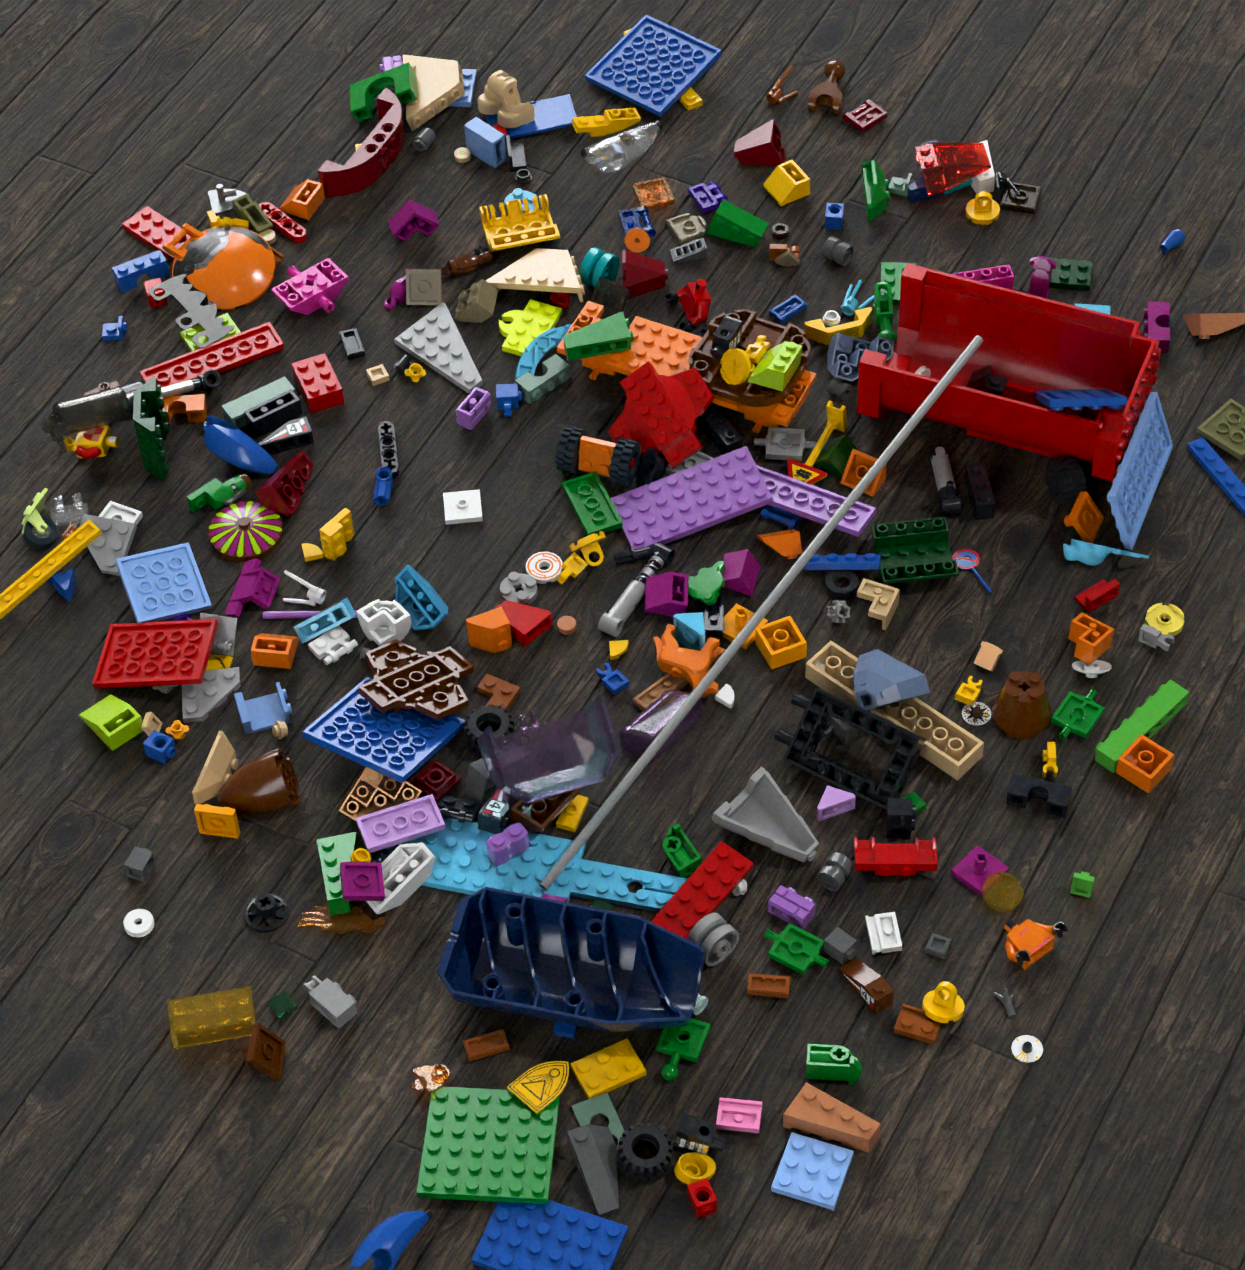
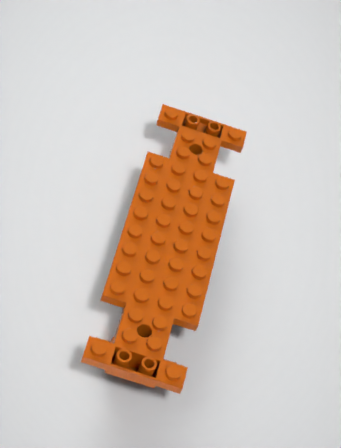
M588 301L566 334L602 320L600 317L604 312V306ZM636 316L630 325V329H628L632 331L634 337L630 350L582 358V366L593 370L589 375L590 379L596 380L600 373L615 376L618 372L629 376L648 361L652 363L658 375L672 376L689 370V354L692 348L696 349L703 337ZM563 338L557 346V353L566 355ZM805 370L791 393L784 400L770 406H747L714 395L715 398L711 403L744 413L745 419L756 423L752 430L757 434L763 426L779 428L782 425L788 427L808 396L809 390L816 380V373Z

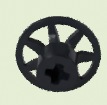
M261 894L247 904L244 914L245 920L253 929L272 931L278 929L286 922L289 916V907L287 902L278 895ZM254 904L256 910L249 912V909ZM282 907H285V915L279 913L277 910L281 909ZM259 916L255 924L249 919V917ZM273 916L277 919H282L278 924L273 926ZM264 919H267L270 927L259 926L263 923Z

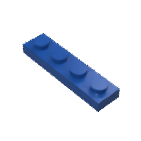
M832 553L827 556H819L814 554L805 565L804 570L879 569L881 555L867 553L865 555L854 553L837 555Z

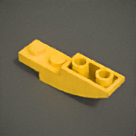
M636 108L605 110L604 115L572 117L571 123L576 133L589 132L591 137H598L624 130L639 122L641 117Z

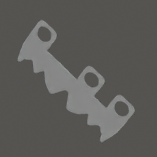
M186 274L170 278L151 288L149 294L155 300H161L172 294L188 311L176 318V323L182 329H188L197 323L205 329L192 338L200 348H204L224 337L235 327V325L223 326V317L215 318L217 313L215 304L200 306L206 294L199 291H189L192 284H183ZM162 288L165 290V294L160 297L155 296L154 290ZM189 317L192 319V323L190 325H182L181 319ZM201 335H206L209 341L201 344L197 339Z

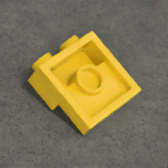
M344 508L319 529L322 552L326 558L335 561L339 556H342L347 550L346 542L350 541L354 536L351 511L347 508Z

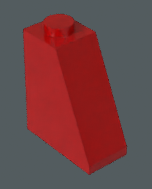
M508 600L494 608L502 607L510 622L511 636L525 647L553 625L552 613L547 610Z

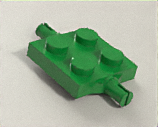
M1090 689L1086 696L1077 695L1070 691L1051 717V723L1063 728L1058 735L1060 739L1066 740L1069 733H1074L1085 739L1090 734L1105 710V707L1093 701L1097 695L1096 690Z
M791 923L779 934L769 929L764 934V937L774 941L772 948L768 952V957L802 975H805L809 967L814 963L824 968L829 964V960L819 955L824 948V940Z

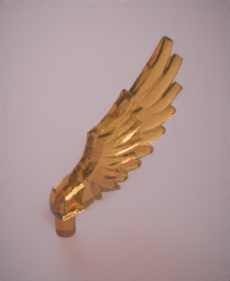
M326 902L323 903L324 907L314 905L313 910L316 912H304L302 914L306 919L297 921L298 926L321 927L322 930H332L340 934L349 931H361L367 935L375 933L379 927L386 923L382 916L373 921L366 914H363L361 908L357 906L354 908L352 905L351 912L330 916L329 906Z

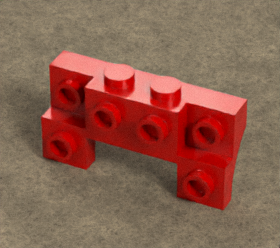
M854 837L855 871H875V875H902L905 877L916 876V871H937L936 838H932V840H918V838H915V844L875 843V837H871V840H857V837Z

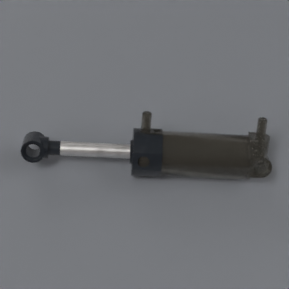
M208 370L204 374L197 375L196 379L162 387V395L160 397L166 398L197 389L211 391L219 385L221 381L220 375L215 370ZM207 377L212 380V384L207 381ZM135 381L117 386L116 388L54 403L53 411L42 421L41 428L45 433L51 435L52 441H57L60 453L67 452V447L64 439L69 435L125 420H133L134 392L143 384L140 381Z

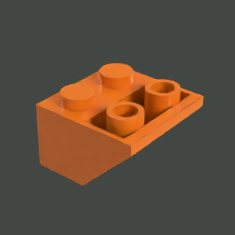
M307 179L292 190L279 210L309 220L325 199L323 184Z
M264 633L256 635L251 647L253 665L291 669L299 637Z

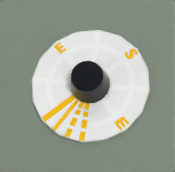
M1022 1035L1012 1042L1011 1050L1016 1059L1021 1062L1030 1063L1039 1060L1043 1053V1046L1039 1039L1034 1036Z

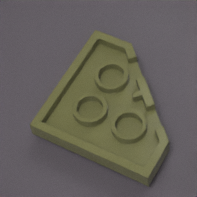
M1233 399L1228 400L1197 428V434L1239 460H1242L1245 457V407Z

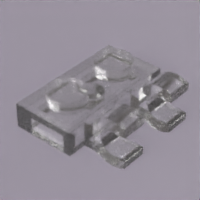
M81 493L73 494V505L64 506L63 497H55L56 507L50 508L51 520L56 526L81 523L84 514L89 515L88 505L83 503Z

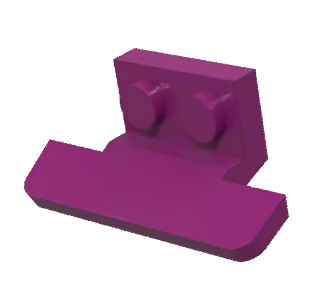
M256 558L245 562L225 610V614L228 617H239L244 603L249 601L265 610L270 607L280 578L263 567L259 568L261 560Z

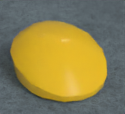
M690 1152L683 1154L679 1158L674 1172L681 1182L689 1185L707 1178L708 1180L711 1179L715 1173L716 1165L714 1160L708 1155Z

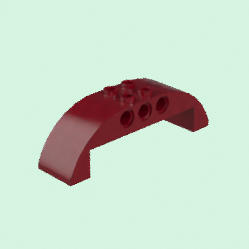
M385 88L377 97L380 122L347 163L343 166L326 160L319 168V182L323 184L325 197L345 196L371 186L389 169L391 163L397 159L405 139L403 116L398 98L389 89Z

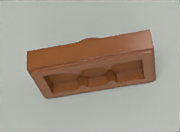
M749 973L747 995L789 998L790 976Z
M504 1029L463 1040L469 1062L510 1050Z

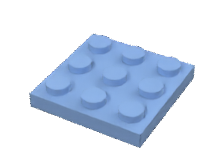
M791 1132L772 1183L771 1191L834 1210L854 1156V1151Z

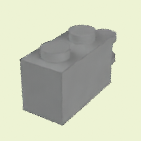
M314 975L311 977L310 982H305L302 985L309 994L311 1005L338 1029L357 1014L355 998L350 994L344 993L337 982L333 983L328 978L322 982Z

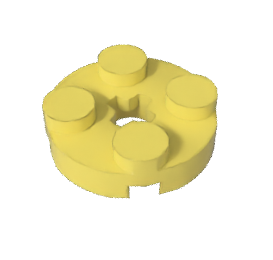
M1157 603L1147 610L1145 624L1161 631V636H1175L1183 629L1184 614L1180 608L1173 604L1167 606ZM1161 618H1163L1164 620H1165V619H1169V620H1168V622H1163V621H1161Z

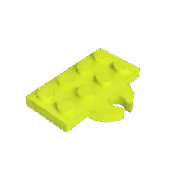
M530 299L523 311L512 310L504 313L502 320H499L500 333L506 337L502 345V351L522 356L527 346L537 336L555 327L563 314L562 308Z

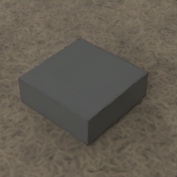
M932 933L925 948V953L945 959L952 939Z

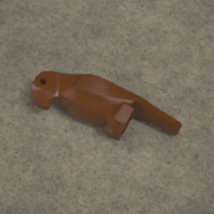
M489 251L479 255L469 253L456 259H449L445 266L439 269H442V276L447 275L449 277L470 273L477 270L478 266L489 263L492 260V255Z

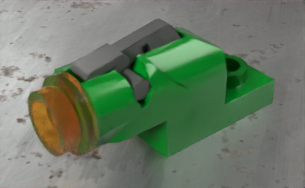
M239 474L223 484L215 478L187 496L188 507L194 513L206 504H209L215 510L224 505H231L247 493L250 489L249 487L252 486V482L246 474Z

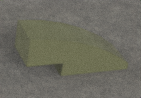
M248 194L232 200L233 210L242 220L249 221V228L259 234L273 227V224L257 202H253Z

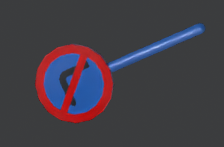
M962 549L955 552L952 559H956L958 569L972 570L985 589L991 593L992 590L975 569L980 564L979 554L970 549Z

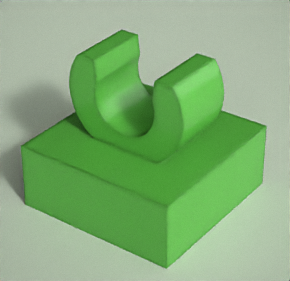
M1082 871L1081 874L1075 872L1070 893L1090 898L1095 877L1089 876L1090 873Z

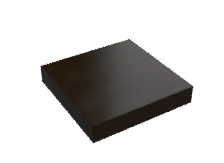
M1012 182L1021 194V197H1018L1008 184L1004 191L1001 209L1035 214L1041 186Z

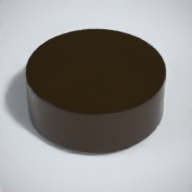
M778 223L772 227V236L775 239L782 240L788 237L789 228L787 225Z

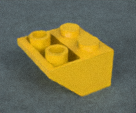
M789 160L775 168L763 184V187L780 206H784L810 194V178L793 160Z

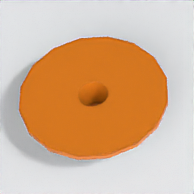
M634 228L626 233L625 245L630 251L641 253L648 248L650 238L644 230Z

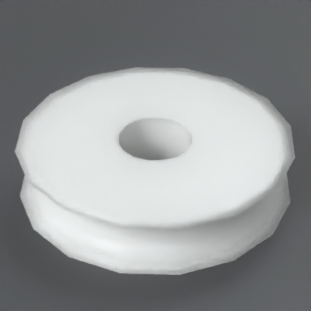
M146 909L130 911L123 921L126 933L137 938L149 934L155 924L153 915Z

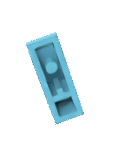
M345 598L294 626V629L303 644L352 619L356 613L348 598Z

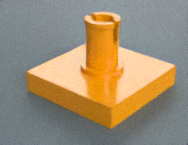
M736 603L723 618L722 637L732 642L755 613ZM763 618L757 627L768 624V620ZM755 630L743 643L742 648L747 649L755 640Z

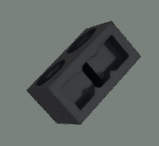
M888 798L886 838L911 839V831H915L916 807H912V799Z

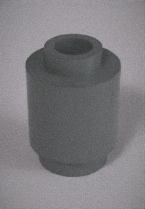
M423 128L414 138L413 147L419 152L427 150L436 140L435 132L430 128Z

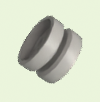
M711 913L698 921L688 934L687 940L704 947V963L707 966H715L726 959L734 950L739 940V933L730 924H727L718 913Z

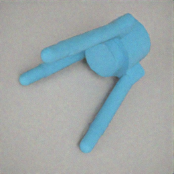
M862 280L858 281L851 296L850 293L853 285H849L844 302L840 307L845 315L852 316L855 314V310L863 309L875 299L873 295L858 307V301L854 297Z

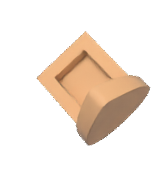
M982 641L974 664L993 671L1003 650L991 643Z

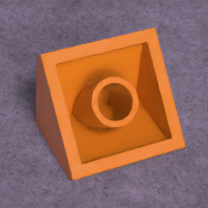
M852 449L840 484L854 489L878 458ZM886 465L863 493L872 497L875 496L886 480Z

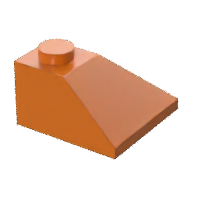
M791 529L757 535L758 540L781 556L787 557V559L798 558V554H802L800 533L797 530Z

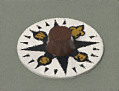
M975 702L973 706H964L962 717L968 724L980 726L990 720L991 710L984 703Z

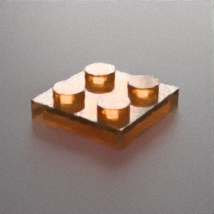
M665 177L632 184V189L642 211L674 204V197Z

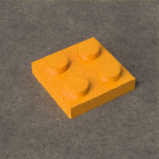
M196 804L194 812L200 834L239 838L240 828L235 809L209 804Z

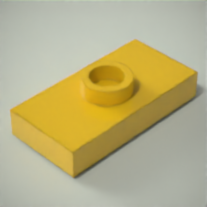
M577 795L560 813L556 822V828L575 833L588 805L589 798Z

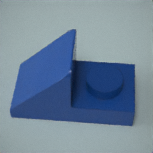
M74 569L67 571L63 575L60 571H57L47 581L70 602L77 581Z

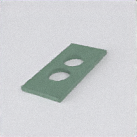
M608 1093L571 1106L580 1127L590 1124L591 1120L596 1116L606 1117L609 1120L608 1128L611 1135L619 1143L624 1129Z

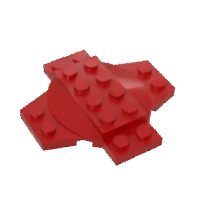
M648 361L620 382L626 392L627 399L624 411L608 430L614 443H617L620 438L639 441L641 444L640 457L648 448H654L657 454L664 455L673 469L703 448L694 434L696 430L695 422L696 418L704 413L715 397L696 368L672 376L658 375L652 363Z

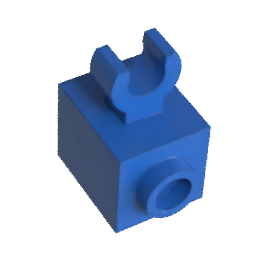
M518 384L496 385L497 410H504V416L507 417L512 416V409H519V402L522 401V391H518Z

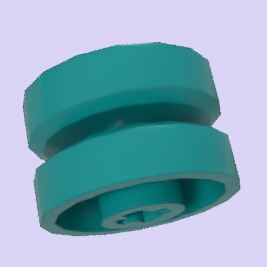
M596 247L590 249L580 267L579 275L581 282L588 286H593L600 291H607L618 275L620 267L619 257L606 253Z

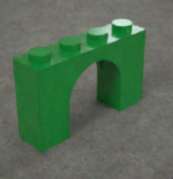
M409 62L350 85L351 113L358 123L373 117V101L385 88H395V95L402 105L417 100L416 73Z

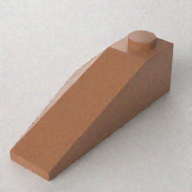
M1245 313L1184 315V320L1192 336H1199V339H1210V335H1218L1245 324Z

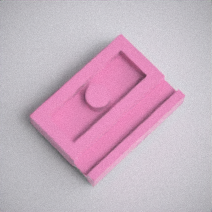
M720 1097L716 1129L759 1133L762 1102Z

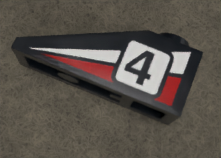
M307 417L286 422L259 442V445L269 455H274L313 444L312 430Z
M504 778L479 811L478 829L497 834L502 833L504 829L509 827L508 779Z

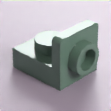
M909 173L907 179L892 177L888 191L892 194L907 196L908 186L915 182V180H912L913 174Z

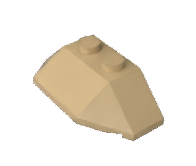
M219 730L192 791L195 804H201L216 797L219 794V789L238 767L239 761L236 758L235 750L223 731Z

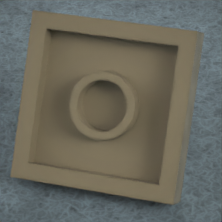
M406 269L407 305H440L442 303V269Z

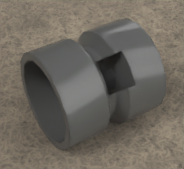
M830 236L822 248V256L835 260L836 263L842 266H846L854 254L853 245L842 242V240L834 236Z
M834 852L818 872L817 880L826 889L838 891L854 869V865L847 856Z

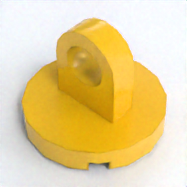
M981 191L976 194L974 199L967 203L966 217L970 218L975 224H991L992 221L999 218V204L992 199V195L989 192Z
M739 348L727 350L720 362L722 364L720 373L723 380L733 385L744 383L756 368L754 363L750 361L748 354Z
M602 531L599 532V536L597 533L579 539L577 545H574V543L570 544V550L572 553L581 550L589 566H599L604 558L599 542L606 539V536ZM590 553H598L600 559L597 562H591L589 560Z
M940 982L935 990L928 992L924 996L922 1009H924L925 1015L933 1021L948 1023V1021L954 1020L953 1022H956L963 1016L964 1002L957 995L956 987L950 982Z

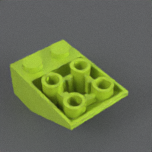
M111 694L79 714V717L112 751L143 732L141 729L142 718L130 704Z

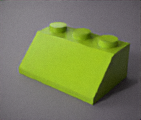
M784 341L766 351L748 378V382L783 391L800 365L803 346L794 342Z

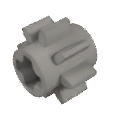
M833 600V605L827 606V616L832 619V623H845L844 618L850 617L851 608L846 605V601Z

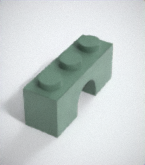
M555 354L542 362L543 376H534L527 372L515 380V384H518V391H522V398L529 404L540 399L543 395L570 378V365Z

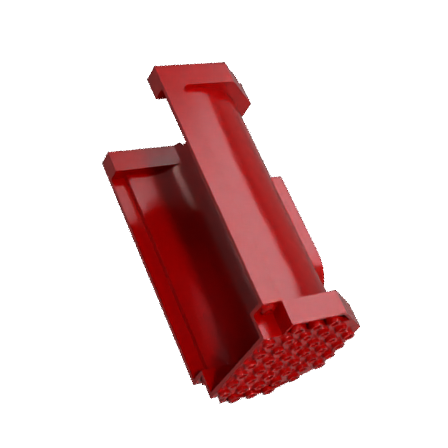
M907 263L901 275L898 337L893 348L892 358L886 363V354L865 349L859 361L857 413L878 419L889 418L892 410L913 415L974 337L978 335L983 339L982 344L923 418L967 429V435L1037 454L1049 457L1072 456L1075 459L1093 463L1091 476L1113 481L1118 473V466L1122 463L1123 454L1129 446V439L1133 436L1134 427L1138 424L1139 415L1144 409L1145 400L1148 399L1150 392H1152V385L1156 384L1158 375L1155 372L1157 373L1160 363L1157 360H1159L1161 355V349H1159L1160 341L1141 336L1142 331L1139 330L1140 322ZM991 365L992 375L1008 379L1002 396L967 387L972 373ZM922 366L931 370L930 378L914 373ZM1109 389L1125 396L1127 405H1121L1122 408L1110 409L1107 406H1102V409H1091L1083 406V410H1072L1064 407V410L1053 411V409L1042 405L1038 400L1034 399L1033 391Z

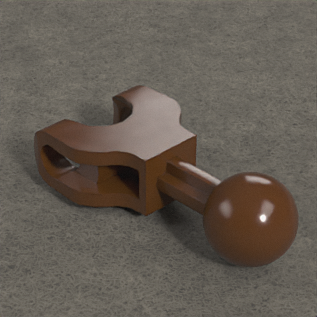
M832 60L824 68L827 81H822L820 86L810 91L808 111L816 112L819 106L828 105L833 109L832 114L840 115L843 94L838 89V83L836 82L843 78L845 67L840 61Z

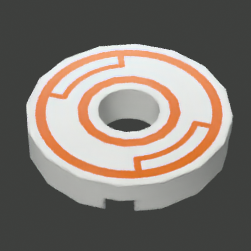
M547 551L538 552L527 560L526 573L535 578L536 583L547 584L550 581L552 583L556 581L559 574L563 571L561 567L563 563L560 557L554 553ZM543 566L549 567V568L546 569V570H541V569H540V568L543 567Z

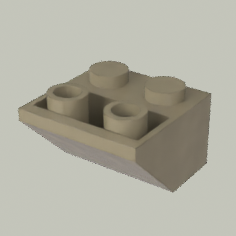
M484 279L473 283L469 289L462 291L458 296L459 301L455 310V320L460 322H484L494 313L498 290Z

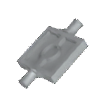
M768 427V434L765 439L754 438V446H765L766 459L775 460L792 459L802 461L805 448L814 449L817 442L806 441L804 437L805 429Z

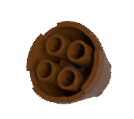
M1028 671L1011 672L993 703L992 719L995 726L997 725L1006 732V735L1009 737L1030 739L1036 737V734L1042 732L1045 728L1047 729L1051 721V706L1040 674Z

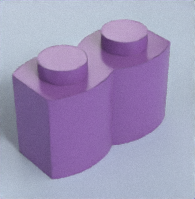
M521 823L512 824L503 833H497L487 840V854L494 865H502L508 862L512 856L520 855L529 848L528 832Z

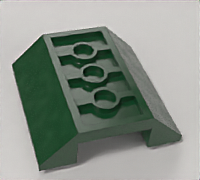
M154 377L134 392L133 422L144 469L160 480L165 481L166 473H169L168 462H165L166 451L162 450V448L164 447L163 440H166L170 428L169 422H165L167 420V412L163 410L164 398L160 397L162 395L161 385L157 384L156 377Z
M946 517L871 525L873 552L876 555H881L880 568L877 569L881 583L890 584L959 576L956 559H952L948 542L949 529Z

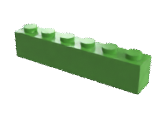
M1171 679L1165 685L1162 684L1153 696H1149L1143 706L1137 707L1129 719H1124L1116 731H1111L1108 738L1096 746L1095 761L1110 772H1116L1118 758L1141 734L1151 739L1185 707L1188 702L1189 691Z

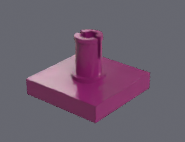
M977 845L951 870V875L981 897H984L1009 872V867Z
M381 862L340 863L343 901H384L385 892Z

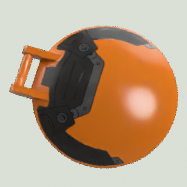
M185 223L181 230L162 246L165 252L175 257L172 265V278L186 274L183 284H192L189 291H199L206 294L200 306L215 304L217 309H221V312L236 310L235 307L244 304L247 306L265 293L274 278L273 274L276 266L270 245L260 235L246 228L219 226L200 232ZM186 234L191 236L179 249L174 247Z

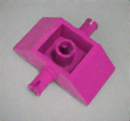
M327 258L303 272H300L292 265L287 269V274L291 279L272 288L271 291L291 311L309 315L323 307L327 313H330V310L333 311L335 309V304L332 301L337 299L349 277L332 260Z

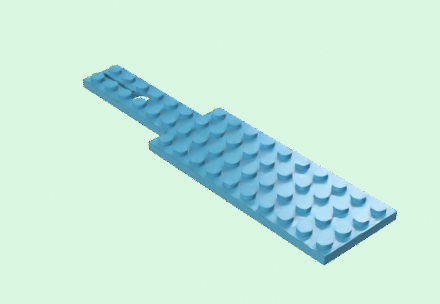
M449 818L443 820L446 829L406 842V844L423 842L436 857L430 877L421 886L469 895L489 887L541 897L543 894L567 897V903H569L572 896L659 913L673 897L672 894H675L687 881V878L584 860L582 858L586 848L585 843L550 888L545 891L539 884L574 840L528 833L529 848L520 855L512 856L508 862L495 866L488 857L486 845L487 840L495 834L478 829L477 822L460 823L458 820ZM395 845L385 849L391 850L395 847ZM631 882H639L643 888L636 893L628 891L627 886Z

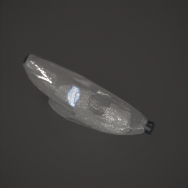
M656 121L655 123L636 127L583 148L580 154L588 163L595 164L602 172L612 173L619 171L635 162L650 148L663 126L659 121Z

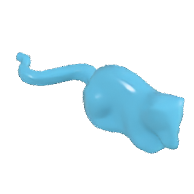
M1071 539L1070 545L1063 544L1064 558L1066 560H1078L1090 566L1101 564L1109 553L1149 558L1147 555Z

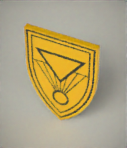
M551 1061L536 1065L507 1086V1089L538 1114L564 1090L569 1077V1064L566 1061Z

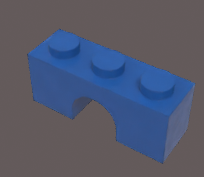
M160 250L112 267L115 283L121 293L136 288L137 279L143 274H149L152 279L163 278L169 275L167 261Z

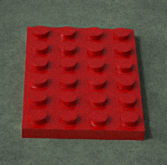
M217 619L110 624L92 685L97 689L202 684L219 624Z

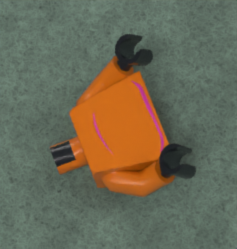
M1010 919L1004 925V929L1008 932L1005 944L1007 958L1010 961L1017 962L1024 970L1054 948L1055 936L1062 938V932L1068 931L1065 923L1057 922L1054 926L1034 923L1027 919L1018 925L1014 920Z

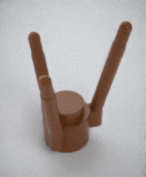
M792 65L766 94V99L770 104L774 105L777 102L781 104L784 100L798 94V91H794L782 97L783 92L779 88L793 69Z

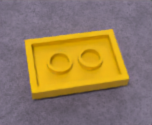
M628 1038L570 1064L571 1070L588 1099L613 1091L647 1075L645 1067Z

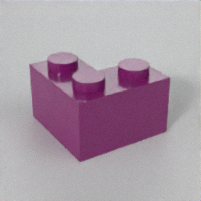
M410 199L388 222L393 236L405 242L416 230L430 236L440 226L435 211Z

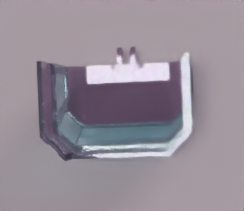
M603 693L599 694L593 701H590L584 710L568 717L539 724L535 711H531L530 719L533 727L528 728L524 715L520 714L518 715V720L522 730L495 738L492 728L489 726L477 740L488 778L502 791L526 804L604 781L609 776L621 753Z

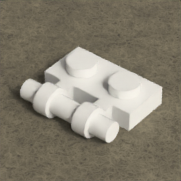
M339 625L308 644L309 650L319 660L323 659L325 665L337 662L339 657L345 653L349 654L353 651V648L358 646L355 639L350 641V635Z

